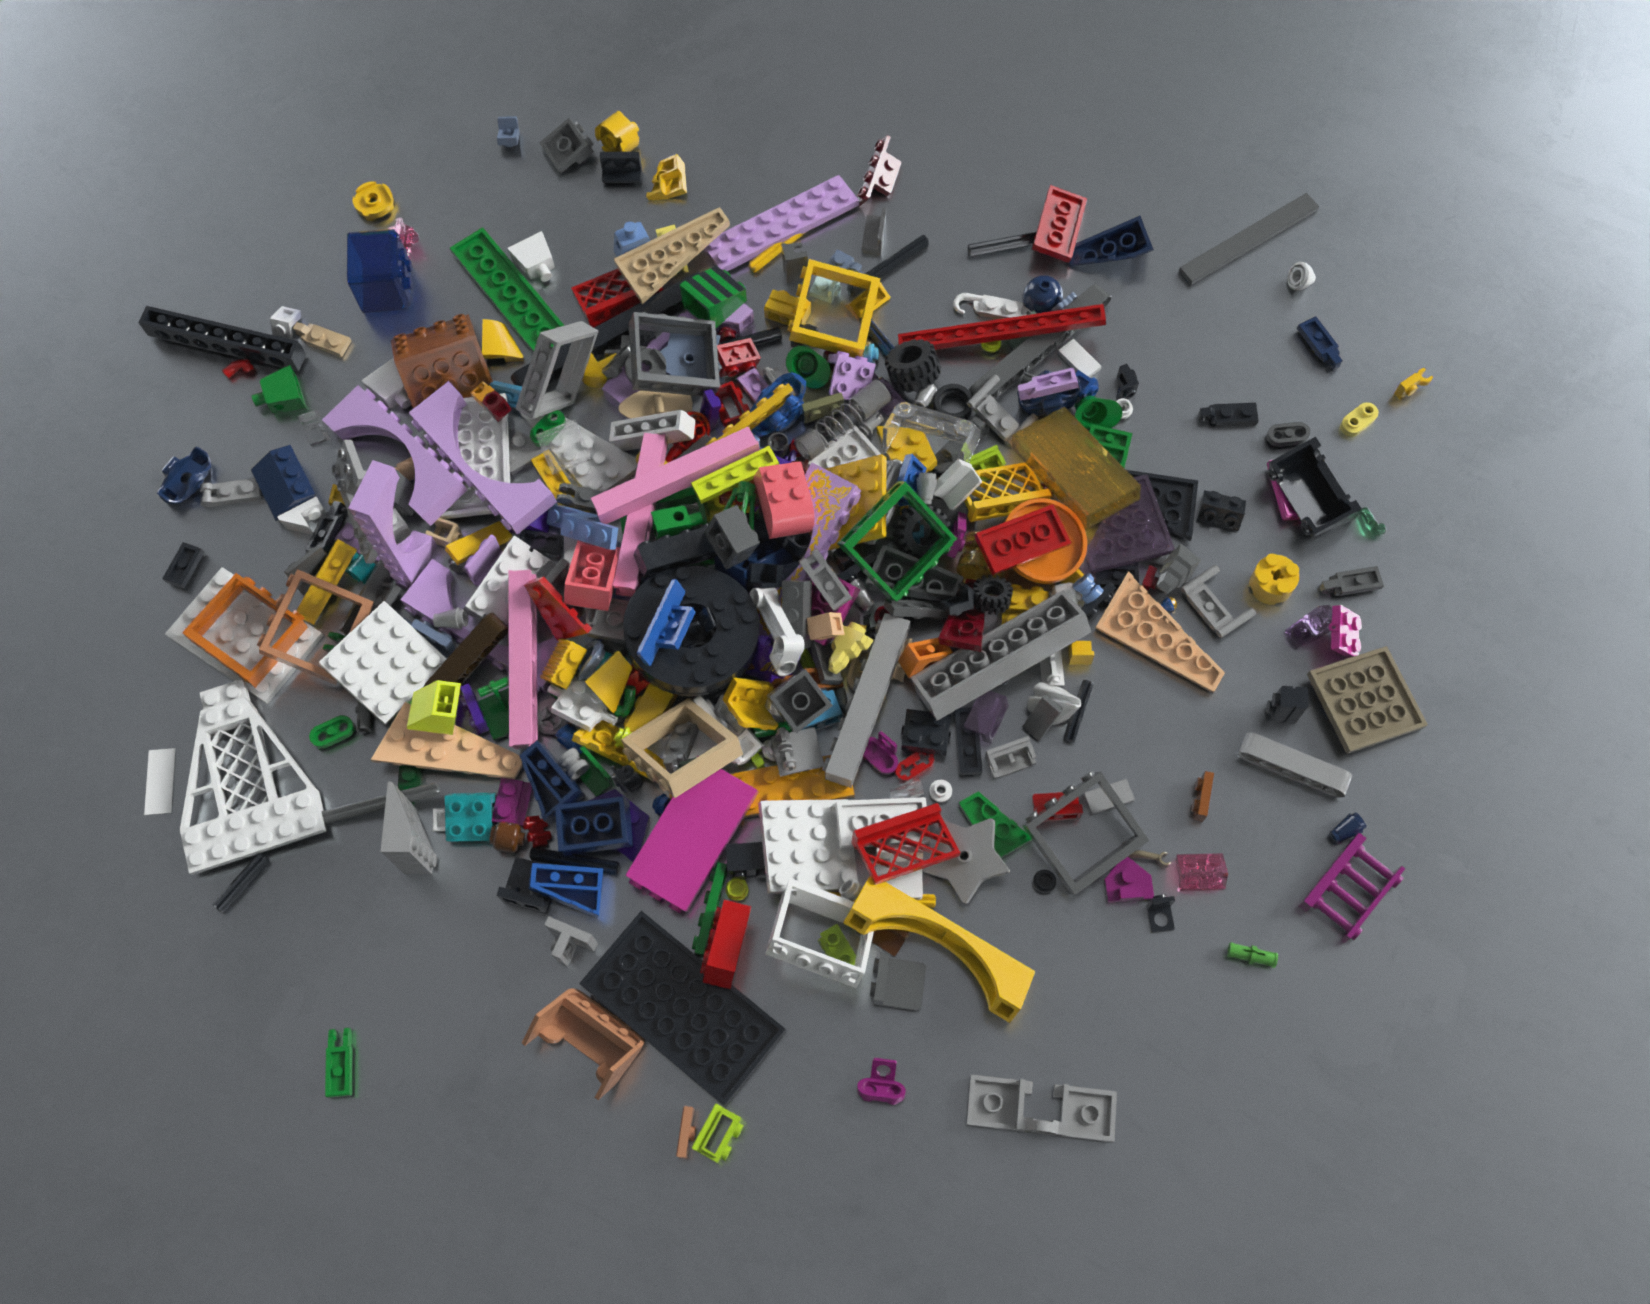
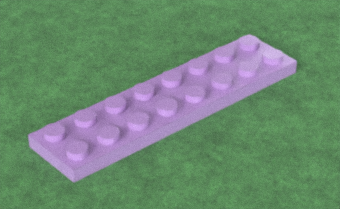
M837 175L721 233L703 250L715 266L717 265L720 269L729 271L757 257L772 245L784 242L796 234H803L859 206V199L840 175Z

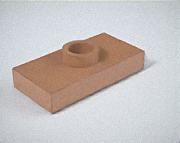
M683 1107L676 1156L679 1159L688 1160L690 1141H695L696 1126H693L695 1113L693 1107Z

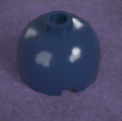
M1047 275L1037 276L1026 284L1022 301L1027 309L1031 312L1035 311L1036 314L1051 312L1061 302L1058 297L1060 295L1063 297V289L1053 277Z

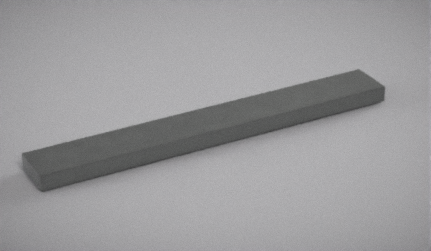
M1305 193L1180 267L1179 272L1190 285H1193L1316 212L1319 206L1308 193Z

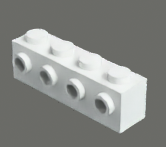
M676 410L611 422L609 442L623 451L641 448L644 433L666 434L668 444L693 440L695 419L685 411Z

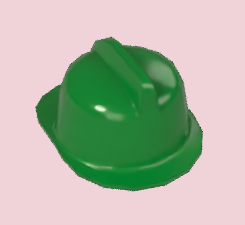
M797 346L792 348L787 354L786 367L788 372L800 375L806 381L807 387L818 389L828 382L831 374L829 363L813 349L807 346Z
M1086 396L1074 405L1076 409L1074 419L1080 428L1090 429L1091 424L1112 428L1119 423L1122 417V408L1114 400Z

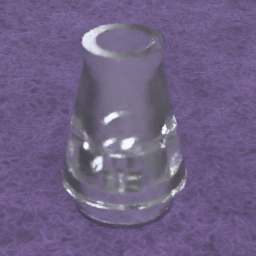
M913 777L899 786L890 789L892 799L920 798V796L925 795L920 778L914 779Z

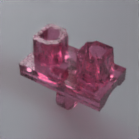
M397 218L395 225L388 228L389 237L394 241L386 245V251L391 256L399 255L406 260L409 259L412 244L419 241V234L414 231L413 227L404 224L402 218Z

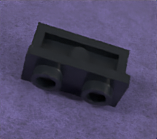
M1204 490L1197 521L1239 531L1245 515L1246 501L1236 496L1230 497L1216 491Z

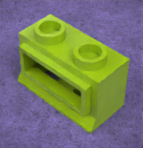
M838 924L820 933V938L817 941L825 955L851 965L855 964L856 954Z
M715 1103L692 1149L717 1164L721 1160L726 1161L732 1150L729 1145L733 1137L737 1139L744 1127L741 1124L743 1119ZM722 1115L733 1121L714 1154L705 1149Z

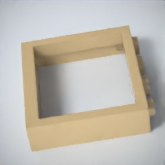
M689 698L621 739L624 746L622 751L627 756L628 761L632 760L639 771L646 772L652 782L656 781L663 792L667 791L674 798L743 755L738 737ZM687 722L697 724L698 729L717 743V745L672 774L643 751L673 732L677 724H686Z

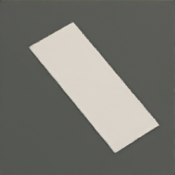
M176 748L149 750L144 815L172 813Z

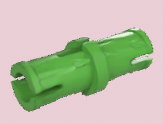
M1233 942L1229 943L1227 957L1248 961V964L1252 965L1258 963L1271 966L1272 968H1275L1277 965L1278 953L1257 949V946L1254 945L1248 947Z

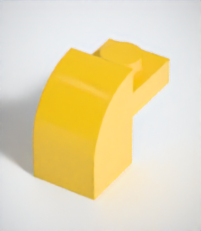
M591 353L582 382L593 388L604 387L607 377L602 373V370L616 353L599 362L596 361Z

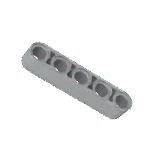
M1251 732L1245 734L1238 752L1239 757L1339 798L1345 797L1352 778V774L1347 770Z

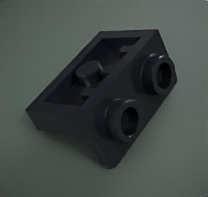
M600 152L599 159L603 183L641 182L642 164L639 152Z

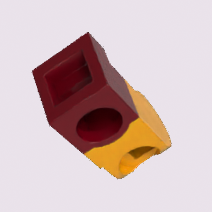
M483 381L470 392L472 397L497 422L502 420L512 410L505 398Z

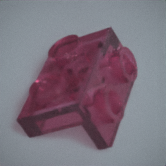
M1223 853L1176 854V865L1180 877L1178 887L1180 891L1226 889L1228 870Z

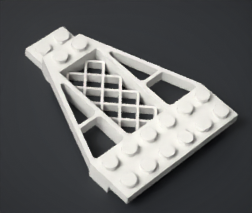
M240 679L200 692L203 710L200 711L180 825V834L189 874L201 873L326 832L321 812L324 810L319 790L311 783L251 703L246 681ZM245 727L252 730L246 742L238 738ZM237 728L233 735L225 732ZM262 728L286 758L284 761L270 765ZM223 734L231 737L224 749L217 746ZM236 741L244 744L238 756L230 753ZM204 745L211 783L196 789ZM215 748H217V749H219L220 751H222V753H221V755L219 756L218 759H217V755H216ZM249 748L257 751L251 763L243 759ZM227 755L236 758L229 770L221 766ZM241 761L249 765L242 777L234 773ZM258 762H260L261 768L256 766ZM291 765L306 784V789L278 798L272 772ZM254 768L262 772L256 784L248 780ZM220 769L227 772L223 780L221 777ZM232 776L241 779L234 791L226 787ZM246 782L254 786L247 798L239 794ZM263 782H264V784H265V788H266V789H264V788L261 787L262 784H263ZM259 789L267 793L261 804L253 801ZM214 790L219 816L216 819L189 827L194 797ZM225 790L232 793L228 801L226 799ZM237 796L246 800L239 811L231 809ZM251 803L254 804V805H256V806H253V807L248 808Z

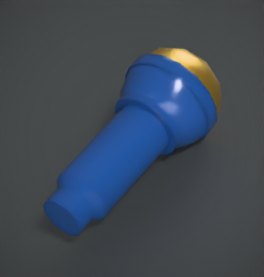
M1166 597L1160 604L1167 612H1172L1177 608V602L1173 597Z

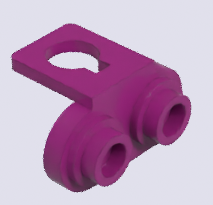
M880 731L878 739L870 737L863 758L880 773L892 774L898 766V758L896 756L897 744Z
M873 1058L871 1077L861 1079L857 1084V1093L864 1101L871 1102L874 1100L896 1105L905 1098L906 1089L904 1085L895 1081L897 1061ZM886 1065L891 1070L886 1073V1076H880V1072L877 1070L878 1066Z

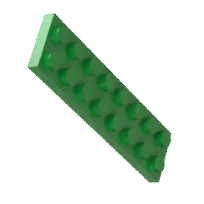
M483 227L450 247L454 257L532 352H534L540 332L565 326Z

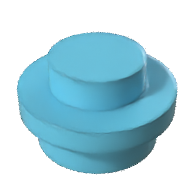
M873 343L865 346L864 358L868 359L867 362L874 364L875 360L879 359V350L877 347L875 348Z

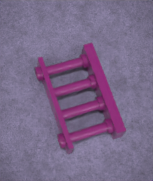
M1361 833L1352 838L1299 905L1305 912L1310 908L1319 909L1344 929L1346 933L1341 939L1343 943L1349 939L1355 940L1363 930L1360 926L1391 887L1396 888L1403 880L1401 874L1405 870L1401 866L1393 873L1366 852L1362 844L1367 838ZM1352 856L1355 858L1359 857L1387 879L1380 890L1350 867L1352 864L1348 861ZM1339 873L1347 875L1374 897L1367 907L1337 884L1338 881L1335 878ZM1325 890L1328 892L1332 891L1360 914L1353 925L1323 901L1324 898L1321 895Z

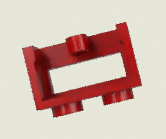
M733 381L720 385L715 395L719 397L721 402L718 416L724 428L730 424L735 426L740 422L739 417L748 410L750 411L748 404H743L741 400L743 399L742 392L739 387H735ZM730 397L739 413L738 416L730 418L723 403V400Z

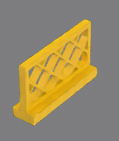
M1024 462L976 470L979 477H986L992 481L990 484L982 481L979 485L986 489L985 494L977 490L971 493V495L982 500L972 502L968 496L964 502L969 510L967 514L969 521L975 522L1008 516L1019 504L1036 498L1050 499L1051 493L1049 489L1042 488L1029 463ZM1025 470L1028 477L1017 474L1016 471ZM1003 473L1009 476L1010 479L1007 481L997 475ZM1014 478L1024 483L1023 487L1011 483L1012 479ZM994 481L1005 486L1004 491L992 486ZM1026 485L1035 488L1036 491H1029L1024 488ZM1010 488L1019 494L1012 495L1007 493L1006 490ZM991 491L1001 497L992 498L987 494Z

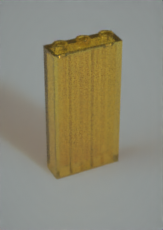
M1065 407L1052 412L1050 415L1035 421L1030 426L1012 435L1013 450L1053 494L1078 516L1086 529L1140 500L1141 485Z

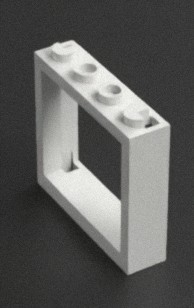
M789 878L781 896L765 954L857 988L865 974L873 932L865 935L861 934L854 965L779 938L788 903L842 923L854 903L853 901Z

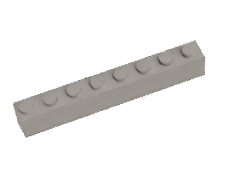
M886 613L882 620H878L875 628L876 638L873 639L872 644L868 648V652H870L868 659L864 658L861 664L860 671H863L861 678H856L853 686L855 691L854 697H849L845 710L848 713L846 718L842 717L838 726V730H840L839 737H834L830 750L833 753L831 758H826L823 766L826 780L852 788L910 629V621Z

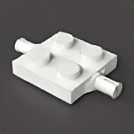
M576 676L571 681L567 690L553 684L548 687L547 692L558 697L551 707V713L588 732H591L593 727L601 722V720L613 726L618 720V717L607 712L608 708L586 685L584 680L581 681Z

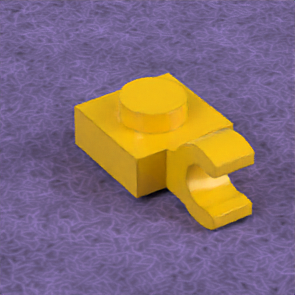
M1422 368L1418 373H1414L1401 382L1394 395L1399 400L1405 395L1409 397L1417 391V385H1429L1433 376L1423 378L1422 375L1426 369Z

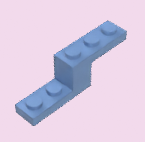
M557 503L548 509L547 524L561 528L560 535L605 549H616L618 527L601 523L598 515Z

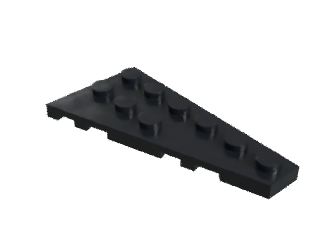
M1071 462L1068 477L1069 485L1152 519L1150 523L1191 541L1198 480ZM1074 469L1084 475L1087 474L1089 469L1094 470L1091 476H1086L1083 479L1074 475Z

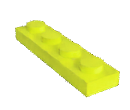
M767 446L691 482V486L702 504L738 487L740 481L749 482L753 480L759 467L779 465V462L770 446Z

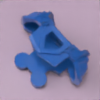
M796 373L783 374L761 391L750 412L757 408L756 404L765 397L769 399L773 396V390L781 384L785 386L789 383L795 392V396L793 394L790 395L777 412L771 414L752 429L751 432L761 437L773 432L781 433L797 421L802 413L803 397L806 390V381Z

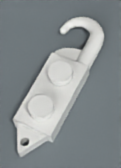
M961 293L953 301L955 311L960 314H964L965 311L960 309L959 302L969 301L974 302L973 308L976 314L992 319L1024 316L1031 313L1023 305V302L989 295L980 296Z

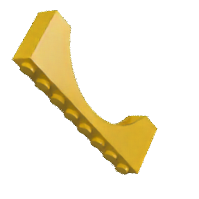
M871 876L868 877L843 922L862 935L876 930L898 929L920 934L944 946L956 955L976 977L985 994L989 1011L1009 1023L1020 1011L1035 974L1034 970L887 882L875 885Z

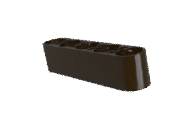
M492 612L486 615L428 679L424 687L437 680L461 683L462 685L506 636L509 628L495 613Z

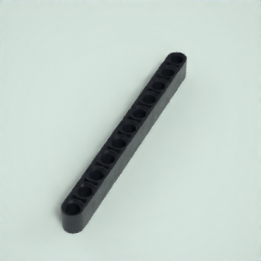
M701 272L691 274L651 296L645 303L642 304L640 302L595 327L598 330V334L591 352L595 359L605 354L608 346L613 348L615 347L614 345H621L622 335H629L625 326L629 324L634 312L674 316L685 310L683 308L680 284ZM571 343L560 347L548 385L560 378ZM530 363L511 375V381L514 385L523 386Z

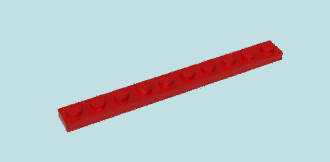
M1099 304L898 334V342L900 345L905 341L923 339L924 341H929L930 344H933L935 350L1103 326L1106 325L1104 305Z

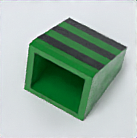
M717 265L680 284L683 308L696 319L715 321L716 328L747 301L745 286L739 281L736 282L726 270L720 269Z

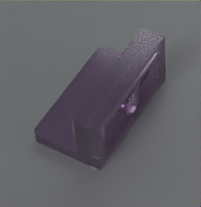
M992 691L979 696L965 722V728L981 734L983 741L991 744L1009 707L1007 697Z

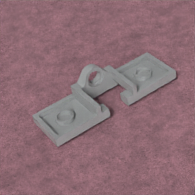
M344 440L341 448L338 449L336 462L332 465V475L336 478L337 489L341 492L354 529V537L357 538L360 545V553L363 554L366 563H375L378 554L372 548L373 546L370 541L366 539V535L360 529L357 521L353 519L354 517L348 509L367 471H363L353 441Z
M970 1075L966 1125L1114 1142L1117 1091L1074 1087L1068 1084H1054L1053 1098L1062 1099L1061 1122L1055 1120L1045 1121L1023 1117L1025 1094L1032 1095V1081Z

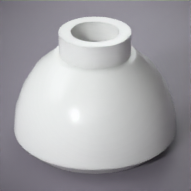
M1297 262L1290 268L1287 282L1292 290L1299 291L1313 284L1316 277L1312 268L1307 263Z

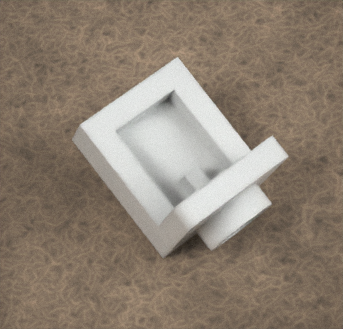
M746 729L738 737L743 755L732 761V763H737L738 765L745 764L764 746L750 729Z

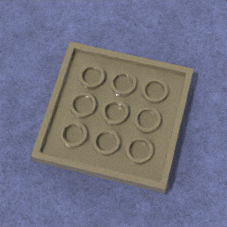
M1387 646L1311 670L1307 673L1346 754L1423 729L1428 725Z

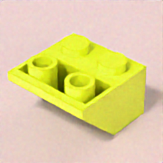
M437 680L414 691L407 729L453 735L461 683Z

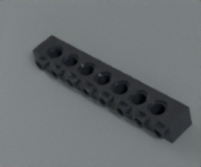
M146 306L138 322L145 333L151 337L284 368L290 365L295 371L300 370L306 356L300 342L155 307Z

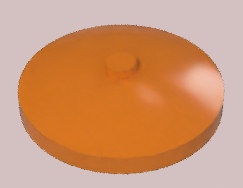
M1046 498L1031 499L1019 504L1008 515L1005 522L1046 506L1054 505L1072 543L1068 547L1013 567L1019 575L1030 581L1052 584L1067 579L1081 566L1087 552V536L1082 522L1070 508L1058 501Z

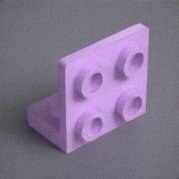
M490 535L488 539H484L481 542L479 550L474 556L472 555L468 558L464 567L473 585L476 587L481 584L503 552L493 535Z

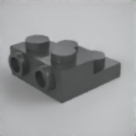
M570 118L539 142L560 173L565 171L575 161L580 164L594 153L592 149L593 142L587 135L584 137L582 134L585 131L578 122L574 123Z

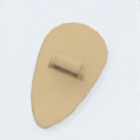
M639 391L623 400L619 404L618 410L622 415L632 419L676 410L692 411L693 401L691 395Z

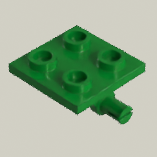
M507 676L495 682L494 680L489 681L490 684L477 689L481 698L494 692L493 695L478 701L494 741L509 735V688L499 691V689L509 686Z

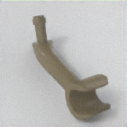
M1136 850L1128 856L1129 858L1156 860L1161 868H1167L1171 864V862L1165 863L1161 860V857L1168 855L1167 852H1162L1159 855Z

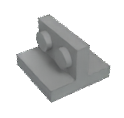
M548 916L545 927L552 935L557 936L551 946V955L558 963L568 966L577 945L595 952L598 943L592 934Z

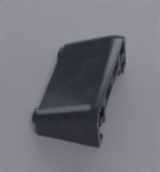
M1316 437L1270 461L1269 469L1267 470L1270 479L1277 482L1302 522L1301 528L1307 536L1310 534L1311 537L1352 521L1358 517L1362 510L1357 500L1349 501L1351 496L1345 494L1325 463L1326 457L1324 454L1321 455L1318 450L1321 444Z

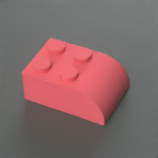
M801 461L759 467L753 480L769 539L812 532L814 527V508Z
M578 540L565 581L564 604L608 611L614 591L613 583L621 547L609 550Z

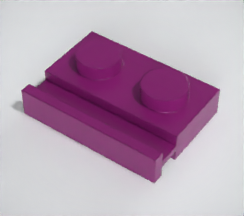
M959 511L957 513V520L954 521L951 532L957 540L950 547L951 550L947 552V556L952 558L956 557L958 551L962 552L965 544L966 514Z
M501 777L492 815V823L498 824L500 821L519 824L523 828V821L528 817L533 795L531 783Z

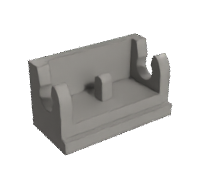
M1029 736L987 750L985 754V760L994 780L1036 765L1035 758L1037 757Z

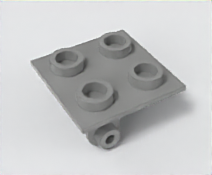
M784 727L777 729L775 736L771 737L780 776L824 766L815 727L800 730L797 734L794 732L789 733Z

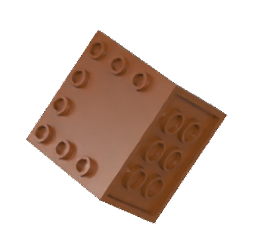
M458 314L452 320L446 322L440 320L433 323L431 327H419L414 329L413 333L407 335L401 333L394 336V339L391 340L394 362L413 409L448 381L463 398L472 397L470 392L482 381L488 386L493 382L469 314Z

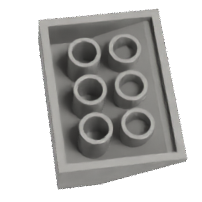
M388 782L380 852L404 874H432L433 867H436L437 857L418 812L395 784Z

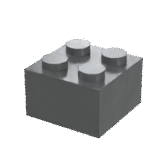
M737 505L714 515L704 531L725 569L748 560L759 544L757 533L750 528L745 513L740 511Z
M800 669L766 695L792 732L796 734L833 706L806 669Z

